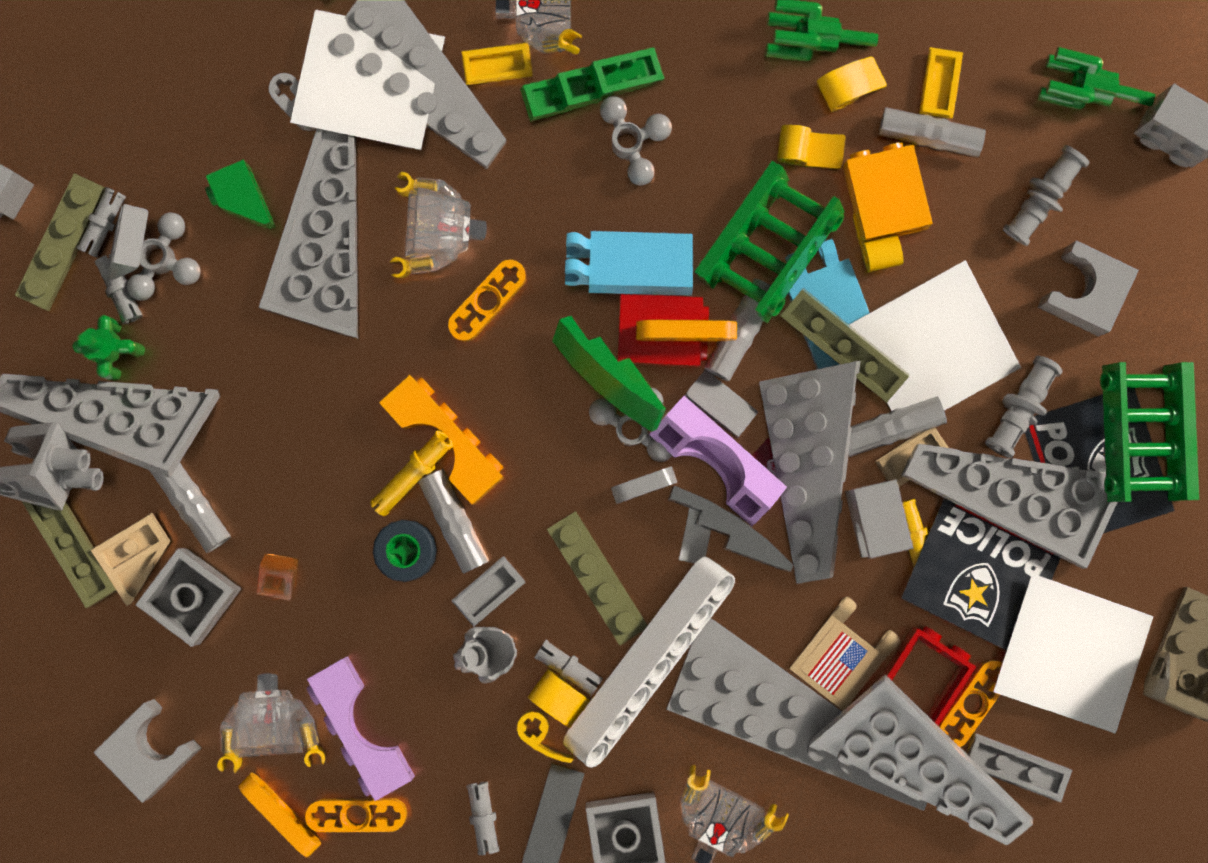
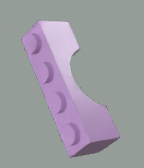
M685 395L661 420L658 429L649 434L654 440L661 443L674 458L685 455L694 456L711 465L721 476L727 491L726 504L751 527L773 506L787 488Z
M348 656L307 679L310 684L307 687L310 698L315 705H322L327 714L324 717V722L333 736L338 734L344 745L340 748L342 755L349 766L353 764L356 766L361 775L357 780L366 796L372 795L376 801L410 782L415 777L398 746L381 747L367 741L357 730L353 717V708L358 694L364 688V684Z

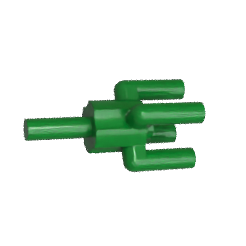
M775 0L774 11L783 13L768 12L766 25L796 30L795 32L774 30V44H766L765 57L807 62L811 60L814 50L835 53L839 43L876 47L878 33L842 29L839 18L821 16L822 6L816 2Z
M1057 47L1055 55H1048L1045 67L1074 74L1071 85L1049 80L1047 88L1041 86L1037 100L1076 110L1083 109L1086 103H1096L1110 107L1114 98L1152 107L1156 94L1120 85L1119 73L1103 70V60L1100 57Z
M102 315L97 320V329L88 328L81 333L78 340L73 342L72 348L76 353L96 362V372L99 377L117 381L121 377V372L118 368L112 367V363L121 354L142 357L145 353V347L132 340H121L116 334L122 328L121 323L109 316Z

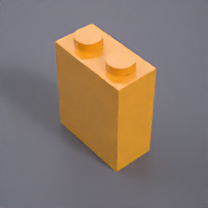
M894 143L883 147V152L870 154L869 150H863L851 154L850 159L846 160L843 171L861 244L862 242L893 235L900 237L922 232L930 228L933 222L914 145L903 147V143Z

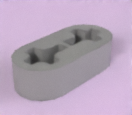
M279 73L271 79L269 93L280 108L291 118L295 98L291 101L285 94L277 96L281 92L278 86L281 83L286 86L292 83L290 90L296 97L299 81L291 74ZM296 124L299 128L305 131H313L317 129L309 126Z
M671 466L611 487L615 502L618 504L678 482Z

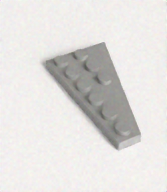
M357 0L344 18L435 83L433 94L424 92L417 99L419 110L428 114L426 127L487 169L506 144V138L404 0ZM342 33L335 38L334 47L338 53L347 55L354 50L355 42L351 35ZM375 53L366 54L362 59L363 70L368 74L380 72L382 69L380 56ZM399 72L391 76L389 85L394 93L403 94L408 91L410 81L406 74Z
M317 128L259 308L358 339L356 136Z
M860 361L759 382L776 475L787 487L780 496L797 583L828 579L834 576L838 544L837 529L839 514L842 512L843 500H841L843 482H845L852 432L850 425L852 409L856 400L855 385L857 374H859Z
M2 374L0 377L1 413L32 425L51 422L58 423L70 440L168 478L172 476L220 398L218 390L206 389L205 392H191L186 387H174V390L154 389L152 385L106 381H98V384L81 383L80 379H66V382L46 381L44 377L14 374Z
M925 444L915 445L901 476L1082 569L1088 567L1117 502H1107V494L1104 489L1105 473L1015 458H1002L983 453H970Z
M886 675L810 739V747L818 751L822 749L838 757V761L848 766L852 764L870 773V777L918 801L922 799L936 806L937 811L947 816L952 814L968 822L969 827L1005 845L1010 844L1033 825V818Z

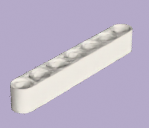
M708 557L699 559L564 737V746L587 767L593 768L605 759L731 592L735 583V578L731 573Z

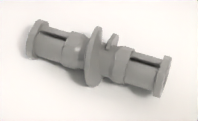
M1065 145L1062 148L1063 154L1052 169L1047 171L1043 180L1032 178L1029 181L1033 190H1029L1027 193L1031 197L1023 203L1021 210L1010 225L1005 224L1003 230L1010 237L1024 246H1028L1031 242L1029 237L1038 225L1044 222L1051 209L1058 212L1063 211L1057 200L1059 198L1062 199L1063 193L1071 186L1072 180L1081 168H1086L1090 163L1084 155L1070 146Z
M1044 356L1035 357L1033 360L1034 367L1027 379H1024L1019 393L1017 395L1007 394L1003 398L1002 402L1008 411L1001 418V423L993 437H988L985 442L991 450L999 455L1012 458L1015 454L1013 449L1021 435L1026 432L1029 425L1037 424V419L1033 416L1034 413L1045 416L1047 413L1040 403L1047 396V391L1055 377H1059L1063 370L1056 362Z

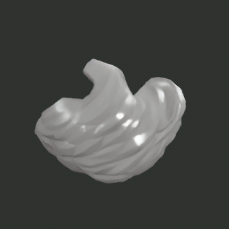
M474 627L464 634L465 641L463 645L453 654L455 669L461 670L462 673L471 672L477 674L480 682L484 684L495 681L513 666L514 659L517 657V649L515 648L513 638L503 630L495 627Z

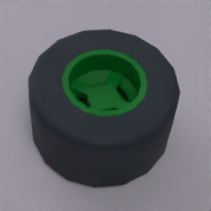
M399 520L389 523L380 530L374 540L372 553L375 564L383 575L394 581L407 582L419 579L429 572L436 559L437 547L435 539L428 528L415 521Z

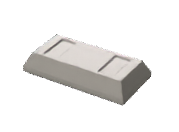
M503 556L456 596L452 602L474 627L521 587L525 580Z

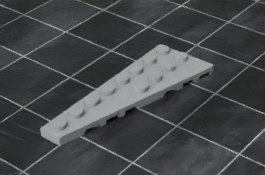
M710 618L690 645L666 710L915 808L925 810L926 801L922 799L918 801L870 777V773L852 764L848 766L838 761V757L822 749L818 751L810 747V739L842 711Z

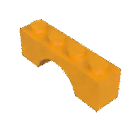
M409 375L379 403L405 430L417 426H430L441 430L448 436L449 440L453 442L455 454L454 467L449 480L472 505H475L504 478L500 473L504 467L491 453L484 456L476 446L481 442L468 427L463 431L459 429L453 422L458 416L445 402L438 406L430 397L435 391L422 377L416 381Z

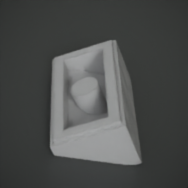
M126 204L121 206L107 271L108 279L114 280L138 268L148 210Z
M706 369L685 394L699 409L736 438L742 434L758 413L756 409Z

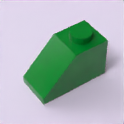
M244 159L206 175L210 186L205 187V191L213 206L218 205L224 212L271 230L276 227L253 172Z

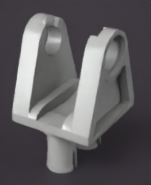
M51 422L9 428L4 442L12 446L11 451L34 460L32 464L0 467L1 496L62 511L72 488L92 489L95 491L101 488L103 472L100 471V468H89L90 454L87 453V450H77L58 423Z

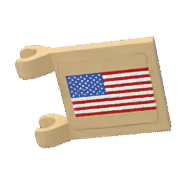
M847 596L840 601L830 617L789 667L790 670L843 711L886 657L900 643L898 635L888 630L874 648L843 623L857 606Z

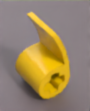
M867 57L837 68L816 81L831 112L852 104L862 95L887 86L873 57Z
M782 125L777 161L791 165L840 169L843 163L846 137L845 135L811 133L810 128L800 125Z
M853 214L860 249L868 272L903 265V252L898 236H888L862 242L861 244L855 214Z
M547 669L527 697L546 713L568 728H571L591 700L576 691L568 682L561 680L558 677L559 675Z
M531 709L523 713L518 721L517 731L524 742L533 749L556 760L571 763L574 760V755L565 754L541 744L549 728L548 718L543 712ZM528 718L531 721L535 718L540 720L539 729L541 732L539 734L535 731L532 734L527 733V723L525 720Z

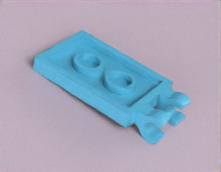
M591 231V239H588L580 233H567L566 258L568 259L565 260V285H589V293L692 296L693 234ZM590 258V265H586L577 259Z
M833 240L824 241L818 249L824 268L811 273H807L805 268L788 295L790 301H792L801 289L805 288L847 324H851L870 312L850 259L839 262ZM794 253L787 255V257L785 258L786 263L789 261V259ZM804 335L816 369L840 365Z

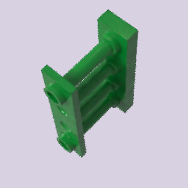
M771 161L694 272L699 280L712 290L718 282L724 281L758 302L759 304L755 311L761 320L768 323L772 316H777L785 304V297L830 232H835L840 227L845 212L840 200L835 196L824 207L789 187L788 181L790 179L783 166L774 161ZM783 198L817 218V221L807 235L769 214V208L776 199ZM762 225L798 247L787 264L750 242L749 237L756 227ZM743 253L778 274V277L767 292L730 270V264L737 254Z
M1126 362L1102 365L1100 386L1103 390L1106 459L1104 489L1107 494V502H1130L1131 491H1167L1168 501L1199 500L1194 362L1163 365V374H1126ZM1127 388H1163L1165 407L1128 409ZM1128 422H1164L1166 442L1129 443ZM1166 456L1167 477H1130V457Z

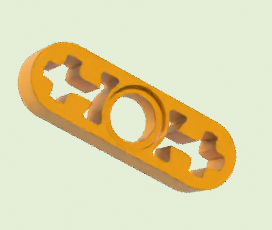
M515 260L501 262L452 314L448 327L455 339L461 342H468L476 338L523 287L526 281V274L519 262ZM516 268L518 270L516 273L518 282L514 284L512 281H509L503 287V290L508 293L505 297H502L500 291L489 284L495 280L499 285L505 278L502 273L503 270L512 271ZM489 291L496 295L497 304L493 309L483 310L478 306V297L483 292ZM473 305L475 311L485 318L482 322H479L478 318L475 317L470 323L473 330L469 334L465 331L460 334L456 331L459 326L456 321L459 318L464 321L472 315V312L466 309Z
M642 320L636 322V339L643 341L737 340V322Z
M986 660L977 667L938 726L948 735V732L945 730L948 724L955 726L960 719L954 716L957 710L962 716L971 719L972 721L969 725L964 721L959 725L957 730L961 735L958 739L951 737L959 747L966 744L1001 695L993 692L996 682L993 681L986 687V690L992 692L989 697L983 691L974 688L976 683L984 686L987 682L988 676L985 674L987 669L995 670L998 667L997 675L999 676L1003 664L999 661ZM970 694H977L982 700V707L976 713H968L964 708V700Z
M250 773L238 785L241 793L303 856L309 857L321 845L315 833L259 776Z
M324 798L314 801L307 808L305 820L309 828L316 832H393L400 829L405 823L407 808L402 801L396 798H380L376 801L373 798ZM337 805L342 806L340 812L342 825L336 824L338 817L327 818L324 824H320L319 818L313 817V813H316L320 806L324 807L326 813H336L338 811ZM358 805L365 810V822L355 825L348 820L347 811L351 806ZM371 805H377L375 813L386 812L389 806H394V812H400V817L394 820V824H390L386 817H377L375 819L377 825H371L373 818Z

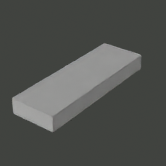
M977 733L972 734L966 750V754L989 776L1055 801H1062L1072 773L1071 769Z

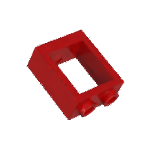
M924 626L922 630L912 627L879 679L886 675L892 681L917 641H920L958 666L927 714L939 726L976 666L968 661L971 655L958 646L953 645L949 649L941 644L939 641L942 636L927 626Z

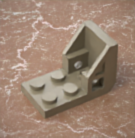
M1183 587L1144 681L1143 695L1208 723V596L1189 587Z

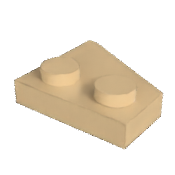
M150 513L97 545L91 552L128 606L134 601L171 541L153 513Z

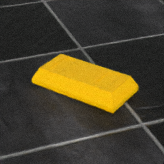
M528 43L461 52L466 85L533 76Z
M929 48L919 114L953 119L963 52Z

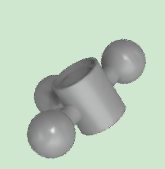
M608 97L600 106V114L604 121L613 124L615 127L612 134V149L619 158L629 159L630 165L628 166L627 173L630 181L636 185H646L653 179L655 171L653 164L649 160L641 158L639 154L642 149V142L648 138L654 141L665 140L672 130L671 121L663 114H654L647 119L645 127L640 129L634 123L625 122L624 118L627 114L625 102L618 97ZM623 134H631L636 138L637 143L631 148H624L619 145L617 140Z
M173 212L162 215L157 225L160 233L158 240L147 239L143 241L140 264L144 268L141 273L133 275L127 282V291L133 299L143 301L153 295L155 285L152 277L154 273L164 274L171 270L176 281L183 285L193 284L199 279V264L191 258L176 260L173 250L169 247L171 240L181 237L185 231V222L180 215ZM158 248L162 249V260L158 264L151 265L149 261L151 252Z
M651 388L663 404L662 394L657 389ZM597 399L591 404L589 408L591 420L600 426L611 424L616 427L617 438L622 444L637 446L642 443L647 447L650 458L657 462H665L672 457L661 443H658L647 433V429L640 425L641 435L637 439L630 440L625 438L622 434V426L624 423L634 420L627 415L621 417L616 414L615 406L607 399Z

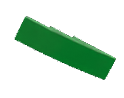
M653 47L593 61L590 66L558 73L555 78L523 85L520 91L529 119L533 121L602 102L608 97H617L663 81L664 76L655 48Z
M572 316L559 319L552 341L571 366L598 393L621 412L649 431L657 430L666 408L631 359L627 358L617 361L601 337L588 340Z

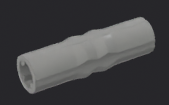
M888 107L884 109L879 128L880 136L979 158L986 133L985 129L954 123L944 118H934L929 115H919Z
M754 278L752 281L753 284L766 292L771 287V285ZM744 295L730 318V321L737 322V340L718 341L704 366L707 371L725 381H730L745 352L752 345L754 336L760 331L763 320L755 311L759 304L758 302Z
M936 396L905 408H896L889 413L879 414L873 419L850 426L852 432L849 457L880 446L891 445L898 440H905L920 432L946 424V415L939 397Z
M181 463L178 464L170 478L150 471L167 495L171 505L178 511L180 518L190 528L206 553L215 550L231 538V535L211 508L208 500L202 495L199 487L192 481Z
M441 469L419 480L418 483L429 503L435 520L440 526L442 534L448 542L462 573L464 574L488 562L489 560L473 529L472 523L467 517L464 507L459 501L445 470Z

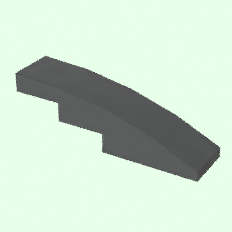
M675 485L672 487L668 500L699 511L695 525L726 535L723 546L724 550L786 572L792 570L793 564L765 537L740 518L705 498Z
M551 764L522 863L559 862L585 773Z

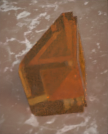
M265 554L259 565L257 595L291 601L298 559Z

